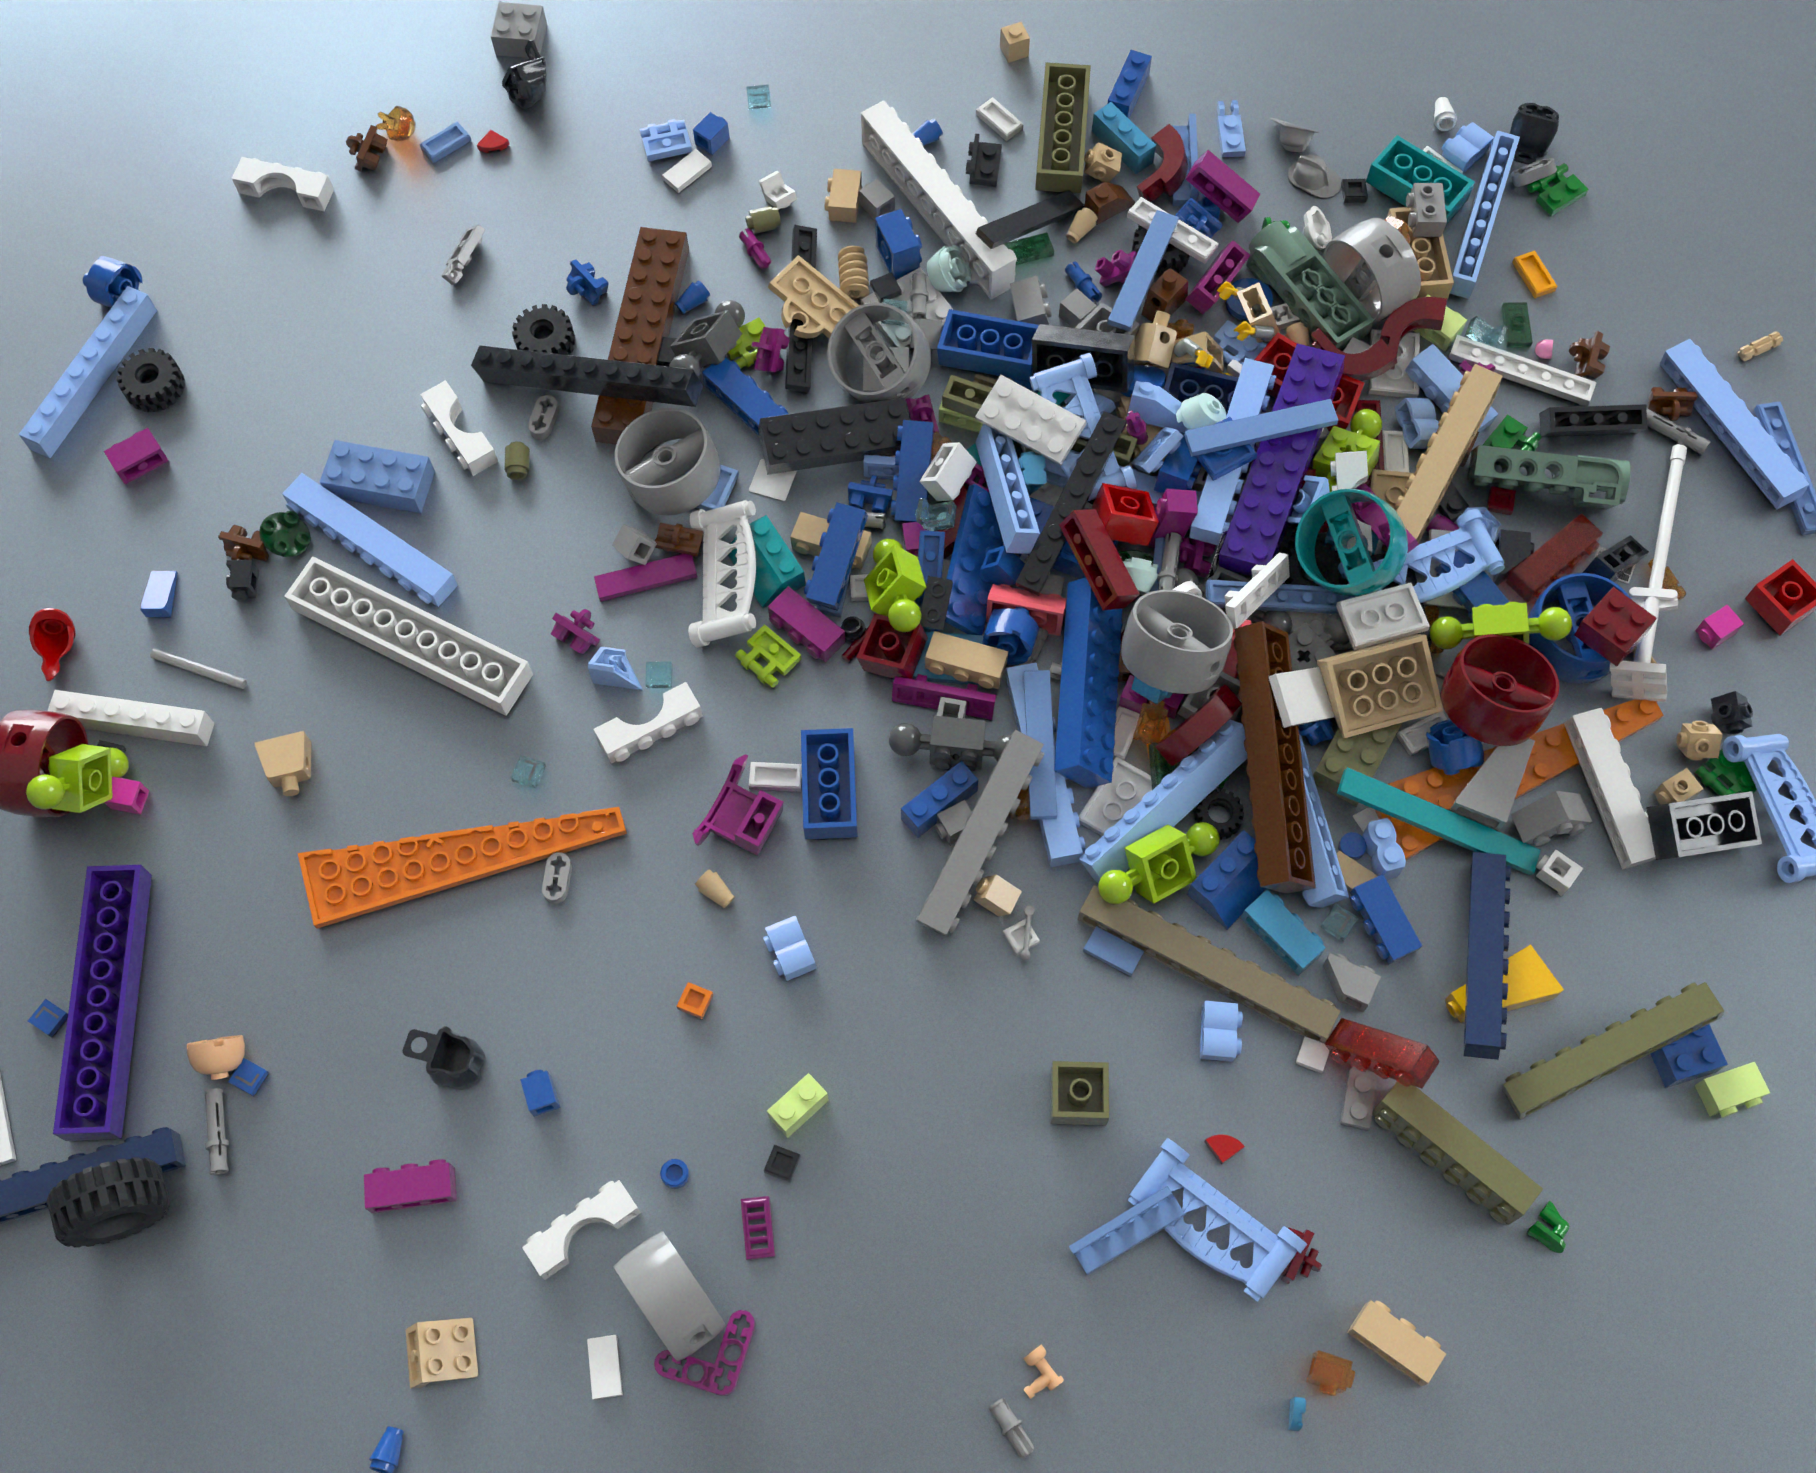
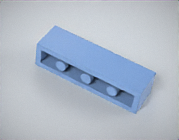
M1432 344L1414 357L1405 371L1408 373L1409 378L1422 388L1425 395L1435 402L1443 414L1444 412L1447 413L1454 392H1458L1463 375ZM1492 406L1478 430L1479 433L1489 427L1498 416V413Z

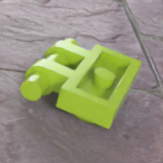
M760 317L739 327L742 335L736 341L737 345L727 352L730 360L740 357L735 360L740 369L745 366H752L757 359V349L750 353L749 351L754 349L751 347L752 342L760 341L763 327H766Z
M765 624L747 640V645L752 650L747 654L744 650L740 649L735 654V657L741 661V665L746 670H752L757 675L759 681L763 684L767 683L772 688L779 682L773 676L776 671L785 676L802 660L800 653ZM760 656L768 662L765 667H762L756 661Z

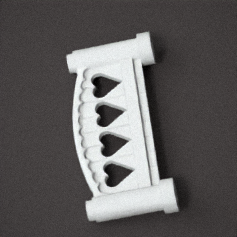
M744 500L709 511L701 509L690 514L691 528L704 532L703 621L691 623L688 630L691 643L696 648L707 646L710 641L749 632L756 627L754 615L752 613L749 614L756 577L755 545L748 519L756 513L755 505L752 501ZM733 527H737L735 533L737 540L735 543L729 544L721 540ZM733 549H737L735 555L737 563L734 566L721 563ZM737 571V576L735 577L737 585L735 588L729 589L720 585L730 574ZM733 594H737L735 600L737 608L734 611L730 612L720 608Z

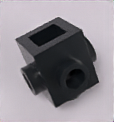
M1737 691L1711 698L1713 709L1711 720L1718 729L1727 734L1735 735L1742 733L1743 729L1753 727L1751 720L1753 709L1745 696Z

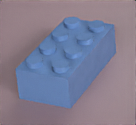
M334 440L319 482L321 486L343 500L421 514L435 470L430 458L427 456Z

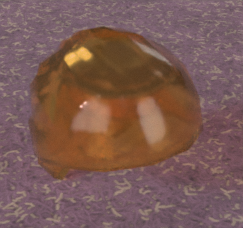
M397 105L389 114L381 111L377 113L378 117L383 120V123H379L375 127H378L379 130H386L389 139L398 142L405 141L414 133L416 121L413 114L405 107Z

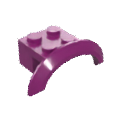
M747 754L734 760L728 777L713 806L702 823L693 831V838L697 846L705 841L710 832H713L758 856L781 816L783 801L762 790L756 795L738 786L748 760Z

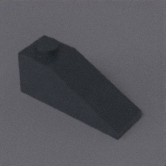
M1630 535L1597 555L1582 573L1599 575L1615 582L1644 558L1649 551Z

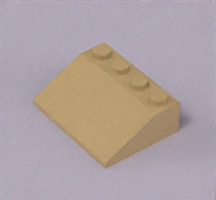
M1414 634L1317 660L1330 704L1343 738L1443 711L1426 635Z

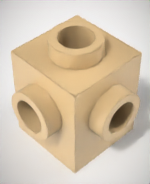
M1098 142L1092 150L1089 149L1085 154L1084 173L1109 183L1120 172L1122 153Z
M1693 721L1692 724L1682 723L1681 732L1677 734V747L1691 760L1718 758L1722 733L1714 724H1708L1704 721Z

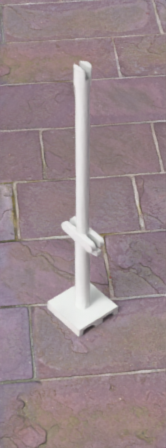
M1678 444L1672 447L1670 469L1649 587H1633L1629 590L1630 598L1657 619L1649 632L1637 644L1634 662L1622 661L1617 667L1610 663L1612 697L1646 699L1666 702L1667 699L1666 664L1650 663L1659 611L1678 608L1677 591L1662 589L1682 470L1686 460L1687 447Z

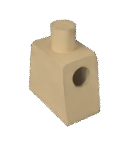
M1157 311L1153 323L1141 324L1135 338V364L1169 368L1177 334L1176 330L1167 327L1170 314Z
M300 731L255 742V748L268 781L273 787L282 786L284 796L297 795L299 793L298 782L308 780L311 777V740L306 733Z

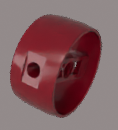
M1497 634L1482 635L1469 641L1456 656L1442 684L1441 702L1451 721L1467 735L1495 746H1514L1527 741L1542 726L1558 697L1559 680L1551 663L1531 645L1510 636Z
M29 709L12 711L0 721L1 810L17 815L43 818L61 817L70 812L34 807L27 798L26 789L33 778L39 775H50L48 769L49 757L81 744L88 745L85 729L76 717L60 712Z

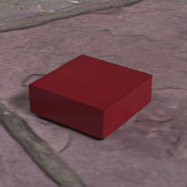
M1491 486L1487 510L1512 515L1516 491Z

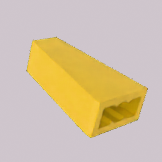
M1531 944L1507 958L1509 960L1508 975H1503V983H1508L1507 1000H1502V1007L1507 1008V1011L1553 1000L1564 990ZM1466 984L1451 992L1445 999L1447 1010L1460 1023L1465 1022Z

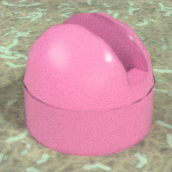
M1541 340L1536 344L1535 353L1539 358H1552L1553 340Z

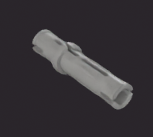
M1647 409V426L1677 441V444L1689 447L1703 455L1711 441L1691 432L1690 428L1687 427L1685 429Z
M1171 532L1165 536L1162 568L1157 578L1159 582L1158 590H1172L1177 584L1178 575H1176L1182 539L1178 533Z
M218 1088L209 1089L204 1092L208 1142L205 1143V1148L209 1151L210 1175H221L229 1171L226 1151L229 1147V1140L225 1137L223 1090Z

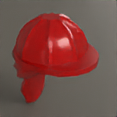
M45 608L35 612L31 618L29 635L33 650L43 658L41 670L45 675L46 681H51L60 671V658L71 650L76 631L74 623L67 613L59 609Z

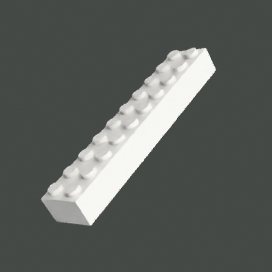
M883 100L861 112L863 145L947 247L952 245L958 246L962 250L959 254L963 262H969V265L972 260L977 257L979 258L973 262V267L980 278L989 275V281H978V285L992 300L1011 289L1010 283L1015 281L1017 258L1015 253L1004 244L990 249L975 234L978 227L987 224L988 221L985 217H981L976 211L974 204L963 196L960 187L953 184L946 170L938 166L934 156L931 153L928 154L921 140L913 136L909 126L898 118L895 109L889 107Z
M315 557L310 559L284 596L292 610L507 716L533 676L528 661Z

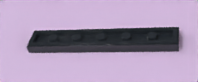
M1068 190L980 226L975 234L990 249H993L1076 214L1077 211L1082 210L1084 204Z

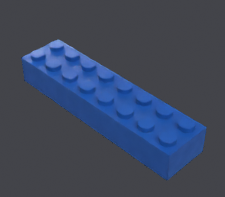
M1086 577L1069 582L1067 588L1054 771L1085 788H1091L1112 783L1122 609L1102 610Z

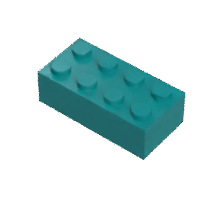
M1398 135L1373 161L1366 179V183L1406 206L1407 193H1411L1414 183H1442L1447 218L1446 225L1469 199L1475 183L1472 179Z

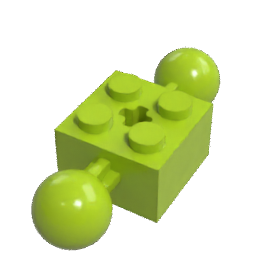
M1370 409L1358 411L1351 419V431L1333 426L1313 459V468L1316 469V476L1328 479L1330 492H1332V486H1337L1336 476H1331L1330 461H1335V453L1367 451L1368 477L1376 466L1379 458L1380 441L1374 438L1382 430V419L1377 412Z
M883 539L876 544L873 550V560L876 566L864 579L870 608L877 614L888 616L891 626L897 631L909 632L914 630L921 621L920 608L914 601L923 594L926 588L918 557L905 551L898 541Z
M1508 602L1505 605L1495 606L1482 604L1478 607H1472L1473 623L1461 624L1457 619L1449 616L1437 619L1430 628V638L1435 646L1445 650L1455 648L1461 643L1462 639H1474L1488 634L1510 636L1529 644V634L1540 633L1544 638L1556 641L1565 638L1570 633L1572 619L1566 610L1559 607H1551L1544 610L1538 618H1528L1527 603Z
M86 744L78 745L49 757L48 769L50 775H39L33 778L26 789L27 798L34 807L39 809L52 808L77 813L84 812L112 799V777L122 778L126 774L129 767L128 758L124 752L117 748Z
M1199 822L1192 825L1185 834L1167 824L1128 845L1124 849L1130 870L1127 872L1110 870L1104 873L1098 883L1100 896L1110 904H1121L1129 899L1134 886L1137 894L1152 903H1156L1189 885L1197 878L1191 854L1208 856L1215 852L1220 842L1217 829L1209 823Z

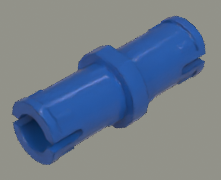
M1076 261L1073 262V265L1071 263L1068 264L1065 272L1075 283V288L1093 303L1100 301L1102 293L1093 284L1092 277L1089 274H1085Z

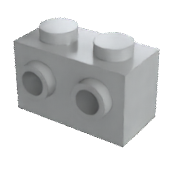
M1414 183L1411 193H1407L1406 206L1410 208L1408 226L1412 227L1413 237H1442L1447 223L1443 184Z
M1038 276L1010 283L1017 321L1036 325H1050L1048 317H1052L1049 302L1045 303L1044 300L1048 298L1045 284L1040 285Z

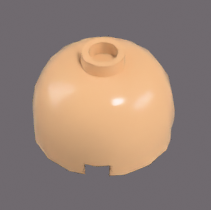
M243 1035L220 1037L187 1044V1056L190 1065L200 1074L211 1075V1080L227 1078L228 1072L236 1069L242 1063L245 1055Z

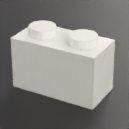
M960 442L943 443L919 482L936 501L954 500L959 495L966 479L970 477L972 469L977 462Z

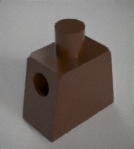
M1172 269L1165 271L1149 288L1141 315L1151 322L1154 321L1157 311L1166 312L1172 316L1186 301L1185 298L1188 296L1187 279Z

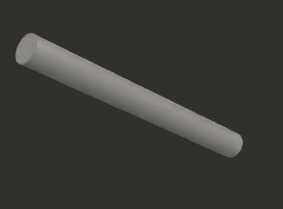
M155 648L150 654V657L240 689H244L247 684L246 679Z

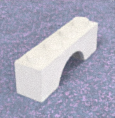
M241 157L231 178L238 193L260 198L271 189L287 187L296 191L303 207L325 211L334 191L329 176L322 172H311L299 167L293 168L279 163L264 162L256 158Z
M446 380L420 394L424 402L421 405L422 410L428 418L433 417L435 420L433 425L439 435L444 434L446 436L445 443L450 451L457 452L459 456L456 458L463 470L468 468L474 476L498 462L493 447L482 432L466 433L455 427L456 418L461 413L462 408L458 397Z
M1367 451L1335 453V461H1330L1331 476H1336L1337 486H1332V491L1356 489L1359 485L1367 482ZM1357 519L1362 534L1368 540V551L1371 556V525ZM1355 537L1348 541V549L1354 547L1356 543Z
M687 682L663 693V707L660 713L648 723L632 725L616 717L594 728L597 740L611 764L616 761H624L631 753L639 749H647L662 737L668 738L675 734L678 729L684 726H691L698 722L699 718L703 717L701 707Z
M620 1180L615 1183L614 1181L606 1183L599 1189L600 1193L594 1198L590 1199L588 1197L580 1201L575 1206L576 1210L568 1216L563 1214L551 1222L552 1227L543 1233L541 1231L536 1232L526 1240L527 1244L522 1248L544 1280L569 1264V1244L574 1234L581 1227L594 1222H602L619 1229L641 1213Z

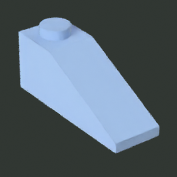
M1136 381L1128 412L1132 410L1133 413L1138 412L1141 419L1147 424L1163 428H1173L1183 433L1188 430L1183 422L1179 424L1177 422L1176 412L1182 404L1179 400L1159 386L1149 382Z

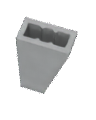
M1528 739L1514 746H1497L1456 798L1449 811L1500 832L1507 823L1535 741Z

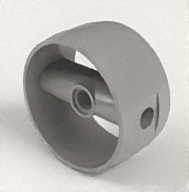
M1371 218L1360 222L1336 236L1325 247L1323 259L1374 318V323L1388 318L1397 308L1418 296L1421 288V275L1416 257L1404 236L1389 222L1380 218Z
M868 303L852 309L836 324L828 343L827 355L832 374L846 392L862 403L905 398L906 401L907 398L913 397L920 390L929 374L931 351L923 330L907 313L888 304ZM883 320H898L910 325L914 336V354L906 372L873 323ZM853 340L885 389L876 392H861L851 387L846 374V358ZM883 351V356L876 360V355Z
M662 408L641 415L625 428L615 448L617 471L628 493L643 509L654 514L677 515L696 508L711 495L719 481L721 471L719 455L708 430L696 416L682 409ZM674 439H682L673 445L659 446L653 452L652 457L638 464L643 456L657 445ZM690 470V471H689L687 474H685L683 477H681V478H679V479H677V480H675V481H673V482L667 483V482L671 481L672 479L678 477L679 475L685 473L686 471Z
M1179 590L1149 592L1136 601L1128 617L1122 639V660L1126 668L1136 678L1159 690L1179 694H1191L1207 690L1216 683L1224 669L1232 643V623L1225 612L1217 605L1198 595Z
M663 1231L645 1240L624 1255L614 1265L626 1288L677 1362L693 1354L726 1327L725 1322Z

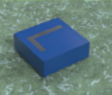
M45 999L29 1018L28 1022L52 1038L68 1018V1013Z
M243 1058L242 1063L237 1067L228 1082L254 1097L269 1072Z

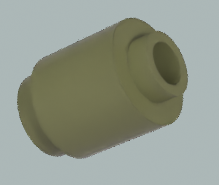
M771 206L750 210L749 216H745L747 227L753 230L754 234L774 230L776 226L781 225L777 207L771 208Z
M511 442L510 445L505 447L504 470L507 473V477L513 480L525 479L529 472L530 449L522 442Z

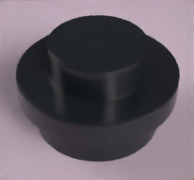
M850 616L844 619L841 629L845 631L846 640L854 641L860 639L865 634L866 626L858 617Z

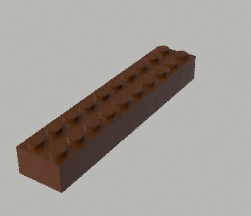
M640 227L608 360L658 365L657 360L663 337H669L676 308L675 302L678 300L689 253L686 232ZM598 396L591 425L595 442L616 445L620 435L631 422L641 415L652 411L653 402Z
M1261 621L1234 629V647L1237 651L1238 660L1236 670L1240 680L1239 697L1242 701L1243 709L1241 720L1245 729L1244 748L1248 759L1246 770L1251 788L1249 799L1253 808L1252 826L1255 830L1256 838L1254 849L1258 857L1259 869L1257 870V878L1260 882V887L1288 894L1315 889L1316 885L1298 725L1283 727L1269 681V676L1292 671L1289 637L1287 632Z

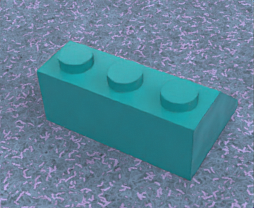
M767 515L749 524L756 553V577L753 595L762 609L769 606L788 586L796 591L806 585L804 570ZM737 536L734 538V540H733L730 544H733V543L736 542ZM733 549L728 554L734 565L737 563V557H735L737 549Z

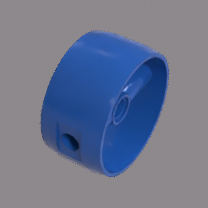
M1590 573L1566 575L1548 586L1532 607L1528 618H1538L1542 613L1544 605L1558 600L1560 608L1566 610L1571 616L1572 628L1566 639L1572 644L1575 656L1561 649L1553 640L1544 638L1540 633L1529 634V645L1547 658L1555 669L1558 680L1573 684H1586L1598 681L1611 673V662L1574 636L1578 629L1577 626L1592 611V605L1596 606L1613 587L1630 598L1613 581Z

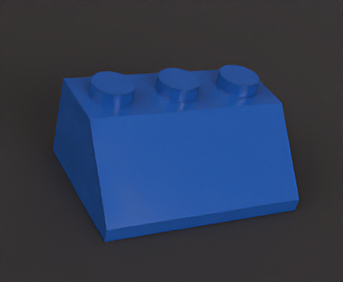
M1244 830L1195 879L1187 893L1194 902L1226 930L1267 889L1260 887V882L1257 878L1259 867L1258 857L1254 849L1256 840Z

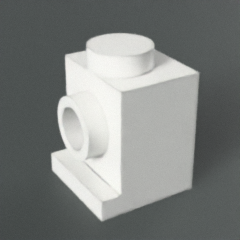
M1555 850L1550 857L1545 854L1539 861L1536 868L1540 871L1536 877L1558 891L1557 894L1562 897L1583 868L1558 850Z

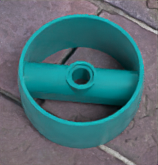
M1339 489L1321 496L1308 507L1297 527L1295 547L1302 568L1315 583L1339 595L1362 596L1383 589L1396 578L1406 560L1408 537L1403 521L1395 509L1387 502L1367 491ZM1370 502L1378 504L1388 519L1390 543L1384 560L1376 570L1368 551V540L1361 532L1351 503ZM1326 520L1348 578V585L1330 584L1318 569L1315 559V542L1318 532ZM1355 537L1356 543L1354 547L1348 549V541Z

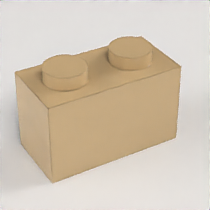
M834 168L833 177L828 178L827 185L830 197H825L824 206L825 211L829 213V221L857 223L860 202L859 190L862 188L861 171Z

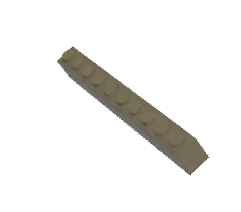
M1096 885L1092 887L1079 911V921L1094 929L1097 926L1143 950L1145 955L1304 1037L1306 1036L1325 1043L1341 1011L1335 1008V1004L1327 999L1319 1000L1310 995L1311 993L1301 986L1294 987L1286 983L1282 976L1275 973L1268 974L1261 970L1258 964L1252 961L1245 962L1237 958L1236 954L1226 948L1219 949L1212 945L1209 939L1200 935L1196 937L1188 933L1187 929L1177 923L1170 924L1163 920L1160 914L1154 911L1147 912L1139 908V905L1131 899L1121 904L1106 902L1100 896L1098 886Z

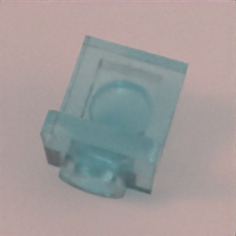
M1476 316L1470 320L1464 337L1499 348L1505 341L1507 326L1503 324L1493 328Z
M921 498L918 501L915 517L917 522L926 531L954 528L957 506L953 501L930 505L925 498Z

